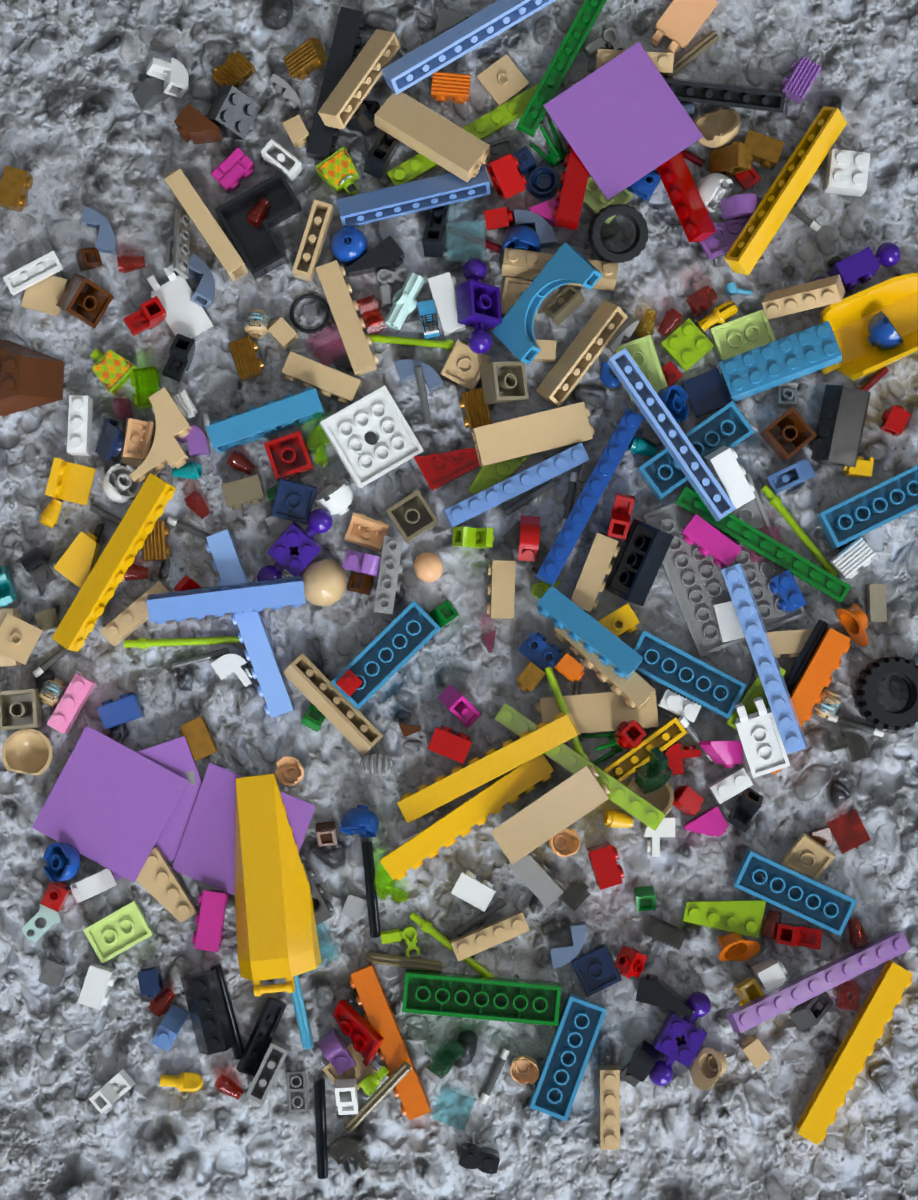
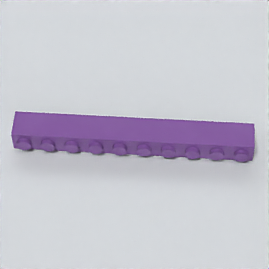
M893 931L727 1012L726 1016L733 1031L742 1033L911 950L903 931Z

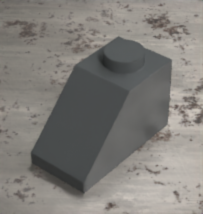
M824 992L797 1005L789 1016L800 1031L817 1025L833 1005V1001Z

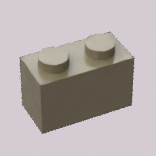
M259 475L221 484L226 506L229 509L232 508L233 511L244 508L243 505L251 503V505L260 504L263 499H266Z

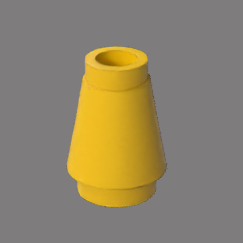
M52 498L51 502L39 515V522L49 528L57 525L63 503Z
M613 808L606 810L604 825H608L609 828H632L633 816Z

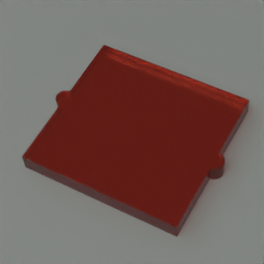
M856 809L844 815L840 814L838 818L827 823L842 854L853 848L858 849L859 845L871 840Z

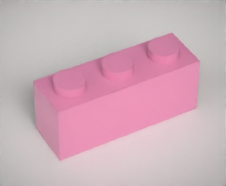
M75 674L47 725L63 734L69 733L97 683L82 674Z

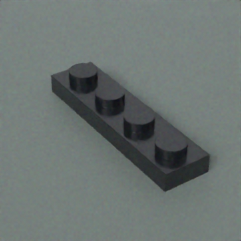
M270 997L267 998L236 1069L238 1072L252 1076L256 1075L287 1006L285 1002Z

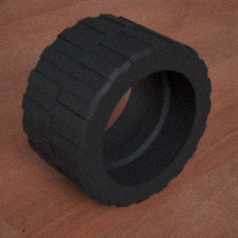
M625 204L609 205L599 210L589 224L588 240L591 248L597 256L606 261L614 263L631 261L633 258L638 257L646 247L649 233L647 222L643 215L634 207ZM614 215H622L630 219L636 231L633 244L622 252H614L607 249L600 237L603 223Z

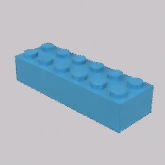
M826 321L718 362L731 401L737 402L842 362V353L830 323Z
M307 387L302 389L300 394H287L280 401L275 402V400L265 402L263 407L257 408V406L246 409V413L240 415L239 413L229 415L226 420L221 421L217 419L211 421L210 425L206 426L213 449L219 454L326 416L316 388Z
M731 401L685 435L708 466L704 458L705 456L722 446H727L730 449L734 448L755 431L734 402ZM666 448L636 470L658 501L688 481Z
M918 465L815 515L831 548L835 549L917 509Z
M413 601L331 683L359 710L441 628ZM348 669L363 681L351 697L336 684Z
M644 630L641 631L632 648L643 657L642 663L635 670L636 672L697 704H701L702 707L725 719H730L735 709L734 705L738 703L747 684Z
M749 848L746 849L731 881L734 887L841 936L857 903L853 896Z
M570 992L568 993L558 1020V1026L555 1028L543 1061L539 1079L535 1083L529 1100L530 1108L567 1121L607 1011L605 1005Z

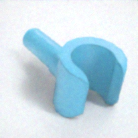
M735 282L728 283L725 286L727 295L740 293L752 295L753 290L737 289Z

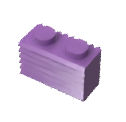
M804 56L799 61L795 60L790 68L792 74L790 77L786 76L780 85L783 87L782 91L786 93V97L800 104L822 67Z

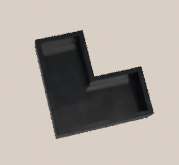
M279 172L215 209L255 280L288 262L285 253L270 228L302 211L301 205L282 172Z

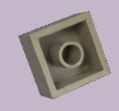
M491 362L480 366L484 404L518 403L529 399L524 362Z
M416 490L386 510L407 544L439 524L438 519L419 490Z
M41 689L0 692V731L43 727L42 703L39 697Z

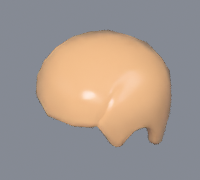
M423 552L414 560L413 567L418 579L429 583L435 582L440 578L443 572V565L438 555L432 552Z
M283 756L276 762L275 776L279 783L284 786H296L303 779L304 767L298 759L292 756Z
M565 828L549 839V846L557 856L569 857L577 853L580 848L581 839L575 830Z
M520 1055L515 1057L510 1063V1074L513 1080L521 1085L527 1083L533 1085L539 1079L540 1068L532 1056Z

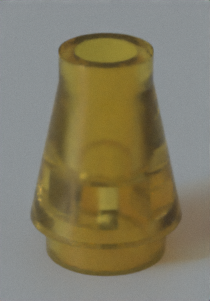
M646 309L644 316L636 327V334L642 338L654 334L656 311Z

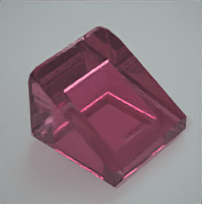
M113 398L115 416L119 420L132 418L131 400L127 398Z
M496 630L482 636L488 653L493 651Z

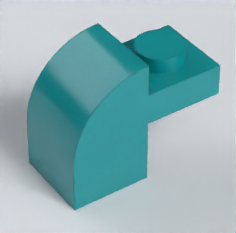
M6 565L0 566V606L5 607L17 599V593L12 577Z

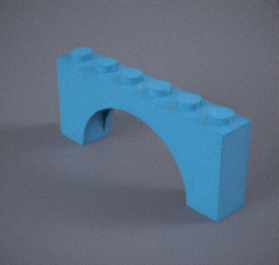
M564 242L557 249L552 259L545 264L539 275L532 280L530 286L521 293L517 302L509 308L508 313L502 319V323L497 325L492 333L520 361L530 364L541 351L534 337L533 325L536 312L546 296L556 288L571 283L581 284L591 290L603 274L575 247Z

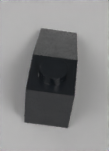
M382 131L366 157L363 172L381 179L400 141Z
M450 204L431 208L428 211L422 240L424 257L443 258Z
M389 236L347 267L345 273L348 277L378 272L381 269L389 270L393 266L397 268L404 262L405 256L397 243Z
M646 974V976L640 977L635 1001L688 1015L695 1014L696 1010L663 980H659L658 976Z

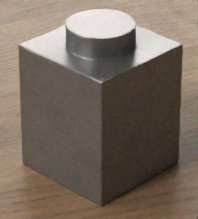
M57 955L50 956L45 961L38 981L57 988L62 982L69 963L65 962L63 957Z

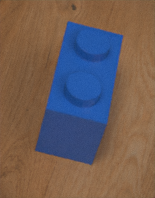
M131 692L119 696L120 700L113 702V699L101 703L102 706L97 709L105 730L145 716L137 695H131Z

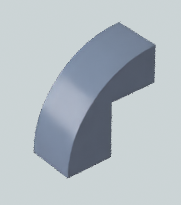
M84 207L81 222L85 227L99 229L96 242L97 250L103 253L118 255V239L112 226L100 213L91 208Z
M513 210L514 227H534V231H536L540 238L541 249L556 247L555 233L543 217L529 210Z
M192 253L189 257V277L198 281V284L190 300L207 309L215 295L214 278L206 263Z
M412 359L394 362L401 383L415 378L414 367L422 366L423 377L429 392L444 387L438 373L429 365Z
M585 922L570 924L572 943L549 946L553 968L569 963L578 955L586 938Z

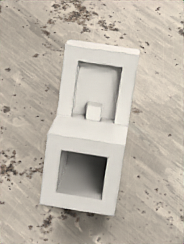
M153 57L146 68V75L164 80L163 93L182 98L188 89L189 81L188 72L184 65L172 57L169 62Z
M226 654L210 664L221 680L226 679L235 672L245 687L253 683L251 679L253 677L252 673L248 668H243L249 662L240 655Z
M665 816L656 831L647 825L644 826L642 836L650 837V840H647V852H650L652 857H660V837H675V817Z
M107 868L71 884L70 888L77 903L117 884L111 871Z
M122 1069L94 1093L89 1100L102 1114L136 1083Z
M356 1078L336 1079L335 1096L338 1114H358Z

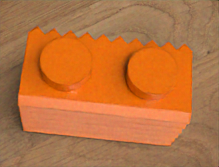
M436 71L432 76L431 99L441 103L446 102V100H451L456 104L469 102L471 74Z
M569 653L563 654V657L554 666V669L570 682L574 680L579 681L585 674L583 671L584 665L581 666V663L575 661V658L569 656Z

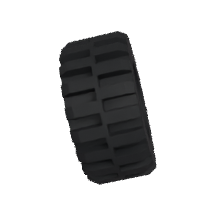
M885 657L867 664V667L859 673L861 676L859 679H856L855 685L857 687L856 690H853V696H856L857 699L854 702L856 707L860 709V715L865 717L868 723L880 729L904 730L905 728L915 726V723L918 722V666L915 665V662L904 657ZM889 675L901 677L906 682L909 690V698L906 705L901 710L895 712L883 709L877 700L878 684L884 677Z

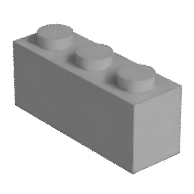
M530 852L513 865L508 861V867L546 908L564 893L562 889L564 885L556 877L554 879L548 874L550 870L543 863L541 865L538 864L535 860L537 856L533 852Z
M273 1038L245 1097L261 1105L264 1104L291 1046Z

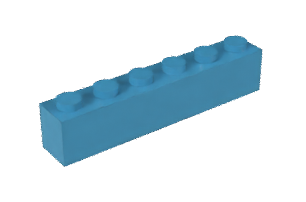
M553 586L537 602V611L544 618L549 617L555 627L568 632L569 638L583 644V648L588 653L597 655L599 657L598 660L603 665L611 666L614 669L613 672L618 677H624L628 680L642 663L643 657Z

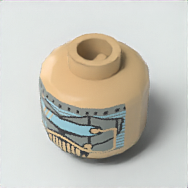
M253 309L245 315L244 331L251 338H262L268 333L269 316L261 309Z
M54 678L53 681L46 680L39 693L41 702L55 708L67 689L64 686L65 682Z
M825 688L821 692L823 696L818 704L815 703L813 706L816 710L815 714L823 718L834 716L841 703L840 698H838L839 694Z

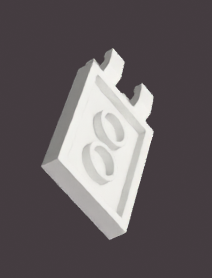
M166 267L163 270L170 281L162 286L159 285L154 275L147 278L153 288L151 297L157 296L167 312L165 320L175 336L178 333L192 339L214 326L203 307L190 300L193 291L185 278L180 275L176 276L174 271L171 272Z
M761 697L753 699L757 712L747 715L742 703L734 705L739 717L735 719L736 722L734 723L753 778L790 766L772 711L769 708H765Z

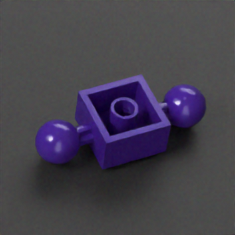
M891 242L880 245L876 255L868 247L835 263L827 273L829 277L840 274L846 293L855 288V285L859 282L864 284L870 281L871 277L875 276L876 271L880 268L879 265L884 267L896 265L900 260L901 251L896 244ZM818 276L813 278L810 282L820 280L826 277Z
M473 258L468 260L463 267V275L467 281L455 288L457 320L459 324L474 327V331L468 337V346L474 353L483 354L492 346V337L487 331L502 323L499 287L481 282L487 275V267L482 260Z
M325 509L312 511L308 517L309 526L305 530L293 521L267 551L276 562L273 566L267 565L262 567L258 572L257 580L281 579V573L285 569L294 577H297L322 550L323 545L313 537L317 533H325L331 528L333 523L331 514ZM291 546H292V547L298 546V547H299L298 553H297V552H292V551H291V549H292Z
M694 992L687 998V1002L696 1010L694 1015L686 1014L683 1017L670 1010L653 1040V1047L664 1054L662 1060L656 1061L649 1073V1078L655 1085L665 1086L671 1082L673 1078L671 1066L675 1060L689 1068L704 1041L707 1032L704 1028L695 1024L698 1017L707 1015L711 1009V1001L705 993ZM682 1036L683 1040L678 1042L676 1037Z

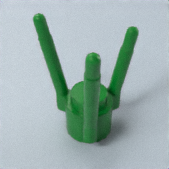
M549 120L548 123L557 146H554L543 126H540V130L551 147L547 152L549 156L544 154L533 143H530V146L545 159L548 165L552 163L555 167L565 160L566 153L561 146L552 121Z
M617 731L583 735V738L611 737L608 739L609 743L595 747V751L609 747L613 751L592 763L597 765L614 754L623 751L622 747L616 742L617 738L614 736Z

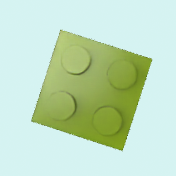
M689 318L660 344L685 372L714 347L711 341Z

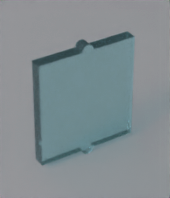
M443 1087L439 1101H436L437 1106L432 1119L464 1131L467 1121L471 1117V1110L475 1099Z

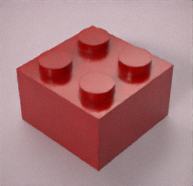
M504 153L485 164L500 199H507L526 190V179L522 173H519L517 169L519 163L515 155L512 156L511 153Z
M301 431L264 443L278 482L279 478L289 479L314 470Z
M441 725L440 728L436 727L427 749L464 764L472 741L469 740L470 736L461 732L458 735L451 733L452 729Z
M606 842L586 848L595 880L600 890L623 883L621 878L625 876L622 866L620 864L617 865L616 859H619L616 847Z

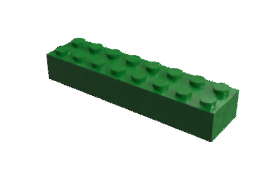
M406 969L402 1012L558 1026L561 984L557 982Z

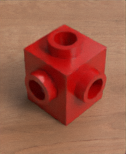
M635 720L623 721L617 726L616 729L618 731L614 734L617 738L616 742L626 749L637 748L643 742L642 738L646 735L643 727Z
M623 945L616 958L614 967L620 970L619 974L630 978V976L639 978L648 956L634 948Z

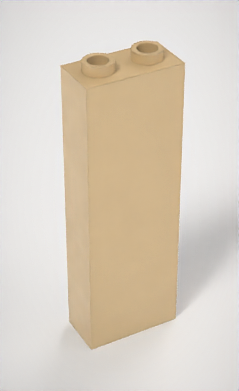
M403 92L398 95L393 93L374 114L375 126L467 183L472 177L475 178L480 167L483 164L485 165L491 157L489 144Z
M173 170L168 173L165 178L167 185L231 280L235 282L247 274L249 271L245 263L182 170Z
M584 402L471 429L479 466L483 467L592 440L594 428L592 424H589L588 417L590 413L588 406H585Z
M656 691L639 710L630 708L625 703L626 699L621 695H616L614 692L563 696L568 712L580 733L615 731L617 726L623 721L628 722L631 720L637 721L643 728L659 727ZM555 697L539 698V702H536L537 714L540 713L541 721H537L538 725L545 721L547 724L553 722V717L561 713Z
M585 766L490 832L512 865L611 798L609 795L611 793L610 789L605 783L601 784L598 779L600 775L594 766Z

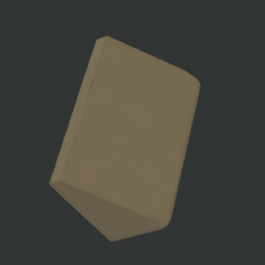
M567 285L542 310L559 326L585 300L577 289L572 285Z
M866 584L868 622H887L886 584Z

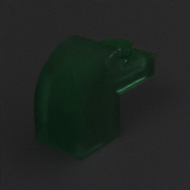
M658 747L650 750L649 763L636 768L635 783L644 794L661 788L667 783L673 772L668 766L667 756Z
M447 1038L435 1052L426 1068L442 1079L448 1074L454 1063L463 1056L466 1050L458 1041Z

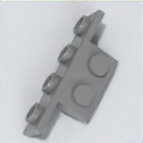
M176 209L174 235L167 238L166 268L171 272L175 270L183 278L187 279L189 278L190 219L179 209Z
M384 535L373 612L393 615L396 592L399 593L401 581H397L398 573L402 574L404 564L400 562L403 538Z

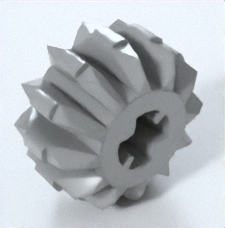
M385 754L363 755L360 761L361 772L374 775L390 774L393 767L392 757Z

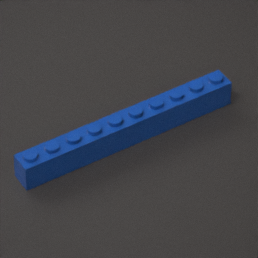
M628 408L626 409L535 578L550 586L555 583L644 418L643 416Z

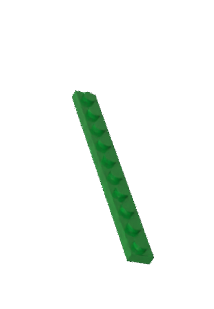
M607 0L584 1L519 120L516 129L534 137L547 113L543 105L555 98Z
M686 486L675 502L678 506L693 515L697 514L716 529L784 570H790L792 575L839 603H842L851 588L847 583L731 513L717 522L699 495Z

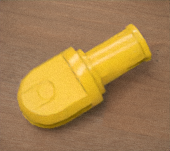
M732 300L726 301L720 306L712 308L710 315L697 322L702 331L705 332V330L717 323L724 324L727 319L737 313L738 306Z
M181 1072L179 1075L161 1074L160 1087H177L180 1092H197L203 1086V1078L195 1072Z

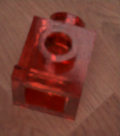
M707 285L688 296L686 302L696 317L701 312L700 309L705 311L712 307V302L718 297L714 289H710Z
M848 980L837 986L836 1006L838 1008L859 1011L861 987L856 984V981ZM852 992V998L848 999L847 994Z

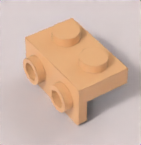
M127 418L121 456L138 460L146 459L152 447L150 445L151 438L155 436L156 428L153 427L154 422Z
M353 513L344 540L381 552L384 535L387 536L389 524L382 520H374L364 514Z

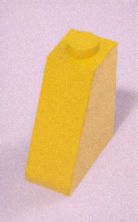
M81 531L53 567L80 589L96 564L100 543L96 541L98 538L89 531L87 534Z

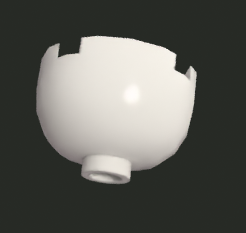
M711 173L701 178L697 183L699 194L707 211L710 213L715 212L714 208L717 206L721 208V200L728 198L732 191V188L729 186L730 183L733 184V181L724 174Z
M116 464L111 466L105 474L102 483L103 489L107 497L112 501L128 503L135 499L140 491L141 483L134 482L129 475L135 471L132 466Z
M345 479L337 481V486H328L316 496L317 499H314V502L319 509H325L331 515L337 513L343 515L349 510L348 506L353 500V491Z

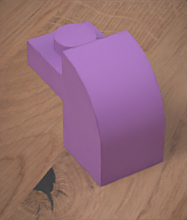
M739 194L722 199V219L736 220L751 217L763 198L756 197V194Z
M190 424L192 429L189 430V435L182 439L180 437L177 438L180 444L188 443L189 455L192 457L211 454L208 437L195 425Z
M347 549L342 568L378 578L381 557Z
M335 1028L318 1040V1045L327 1061H330L339 1075H342L356 1064V1061L345 1047V1041Z

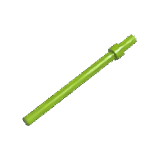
M369 334L371 342L445 348L448 351H452L456 343L454 339L443 341Z
M767 484L762 487L761 490L770 500V505L778 510L825 571L836 577L838 573L781 503V498L778 495L776 496Z
M238 636L164 639L140 637L138 640H124L123 644L124 648L139 647V649H148V647L234 644L240 643Z
M552 667L544 668L560 712H563L564 715L569 714ZM578 736L572 738L571 741L575 751L589 760L587 753L583 751Z
M414 911L411 913L409 918L418 924L423 932H428L453 952L449 943L450 940L436 930L430 921L424 920ZM472 957L463 959L465 963L482 976L496 977Z

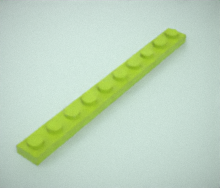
M540 83L462 129L483 140L522 117ZM419 153L388 171L387 176L393 186L412 182L439 165Z
M507 703L503 705L495 717V720L518 736L528 730L530 733L537 730L536 726L538 724ZM565 743L544 753L573 774L587 765L590 767L594 766L600 775L598 779L601 784L605 783L611 791L609 794L611 798L609 799L654 831H656L667 815Z

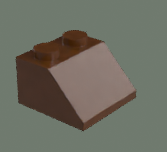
M189 103L174 120L177 126L176 130L180 133L179 136L187 143L191 141L194 145L221 142L223 140L219 127Z
M74 273L56 306L95 329L114 296L88 278Z
M793 406L760 433L761 437L783 463L818 436Z

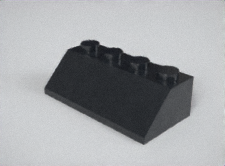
M826 385L816 431L818 436L815 437L811 455L812 460L823 465L856 468L870 392L842 385Z
M634 518L604 589L628 602L643 606L674 536Z
M213 969L180 977L199 1053L215 1054L227 1051L236 1045L217 970Z

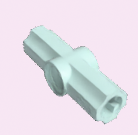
M409 273L403 287L393 296V306L384 321L388 327L400 330L407 315L415 309L417 305L416 298L425 282L424 278L420 275Z

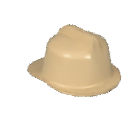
M711 1047L702 1049L691 1067V1078L696 1087L701 1090H708L726 1072L727 1061L725 1057L727 1054L725 1052L717 1051Z

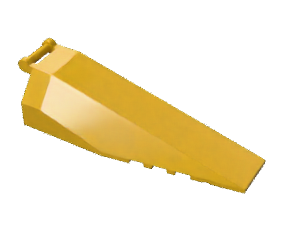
M909 273L890 278L846 297L841 302L830 304L820 312V323L829 321L842 353V362L822 369L823 375L837 370L854 381L918 351V273ZM880 311L887 316L898 335L904 341L893 349L884 350L877 345L873 347L867 339L870 336L867 330L868 323Z
M274 773L236 778L235 913L237 951L240 975L253 981L255 996L284 991L293 993L295 992L294 976L314 970L322 963L309 880L298 853V846L295 844L293 830L289 825L285 805L282 802V796ZM286 978V983L262 986L261 980Z

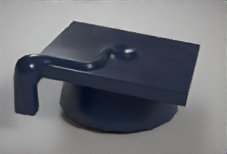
M544 160L525 178L527 182L525 185L526 190L540 203L552 199L558 192V189L563 187V184L560 183L561 175Z
M111 418L105 419L104 427L95 450L106 461H110L111 457L115 458L120 453L125 439L124 432L116 427L118 421Z

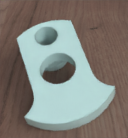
M40 904L39 911L22 928V932L28 940L37 942L51 926L61 924L60 916L57 911ZM38 918H44L47 922L46 926L42 929H38L35 926V921ZM33 930L35 932L34 936L29 937L28 931Z

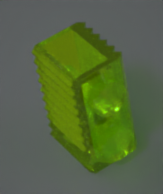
M156 366L133 369V375H130L131 385L135 386L136 391L133 394V401L135 405H138L139 409L153 408L148 397L161 390L159 371Z

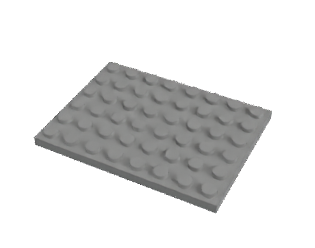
M750 473L744 476L747 482L750 481L755 490L753 493L756 498L735 509L731 514L776 540ZM672 503L644 514L642 517L645 523L674 536L662 566L700 658L746 640V638L721 642L713 605L732 601L721 571L722 569L713 563L714 559L710 556L705 557L697 551L698 547L694 544L689 545L682 540L683 536L680 533L694 515L677 504ZM721 532L743 548L730 566L738 563L743 564L766 631L807 615L804 606L786 614L785 611L780 609L776 594H773L769 588L770 583L768 579L786 570Z

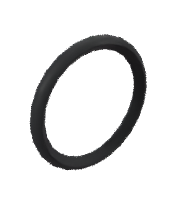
M315 294L300 296L294 301L290 309L292 324L303 333L312 334L321 331L327 325L330 318L328 304L323 298ZM314 298L324 305L326 318L320 327L307 330L296 323L294 310L296 305L303 299Z

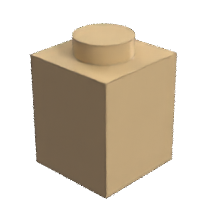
M299 114L282 123L294 149L297 147L302 148L308 144L310 135Z
M282 317L279 320H273L269 325V334L285 350L299 338L296 331Z
M535 339L541 351L532 362L555 363L557 341Z
M756 1035L747 1036L742 1040L740 1048L756 1069L772 1058Z

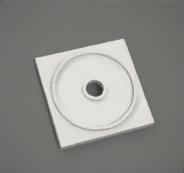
M386 386L379 388L319 423L358 489L424 452ZM365 433H375L377 436L376 444H368L364 439Z

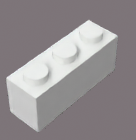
M450 272L428 278V285L434 299L444 337L465 331L466 325L459 324L457 320L455 292L457 283L455 277H451Z
M69 395L67 453L72 456H91L93 399L89 396Z
M722 446L704 457L712 474L736 509L756 498L753 493L755 491L750 481L747 482L744 476L746 472L742 465L738 464L736 460L738 456L733 448L730 449L727 446Z

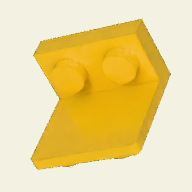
M54 457L45 495L86 506L96 469L66 462Z

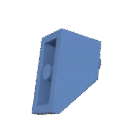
M806 459L768 476L767 479L774 494H777L816 475L809 459Z
M172 1004L151 1043L168 1052L172 1048L189 1012Z

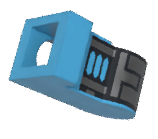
M434 299L418 302L417 307L425 339L440 336Z

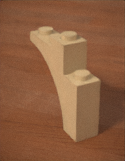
M165 387L148 397L155 414L156 431L153 445L146 459L135 471L129 474L136 483L145 482L150 473L162 471L166 468L165 464L167 463L172 468H180L187 463L186 460L189 458L177 438L180 437L182 439L189 435V430L192 429V426Z

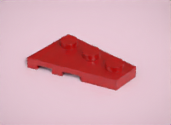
M474 447L414 457L431 491L480 467Z
M343 999L338 1002L332 1016L343 1033L347 1036L349 1035L354 1043L352 1047L356 1052H360L364 1058L363 1064L365 1067H368L372 1064L384 1038Z

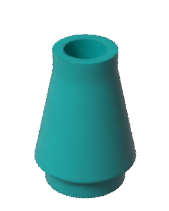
M634 436L628 446V451H631L632 454L654 457L658 450V447L650 444L640 436Z
M192 461L180 468H172L173 477L197 480V478L202 476V467L200 463Z

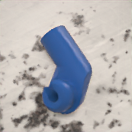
M601 362L600 380L607 387L616 388L619 385V379L610 373L608 362Z

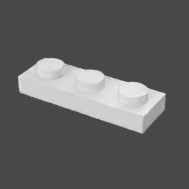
M53 250L4 276L3 279L11 294L15 295L64 268Z

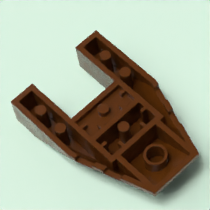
M0 340V416H8L19 411H26L29 408L63 400L65 362L19 344Z

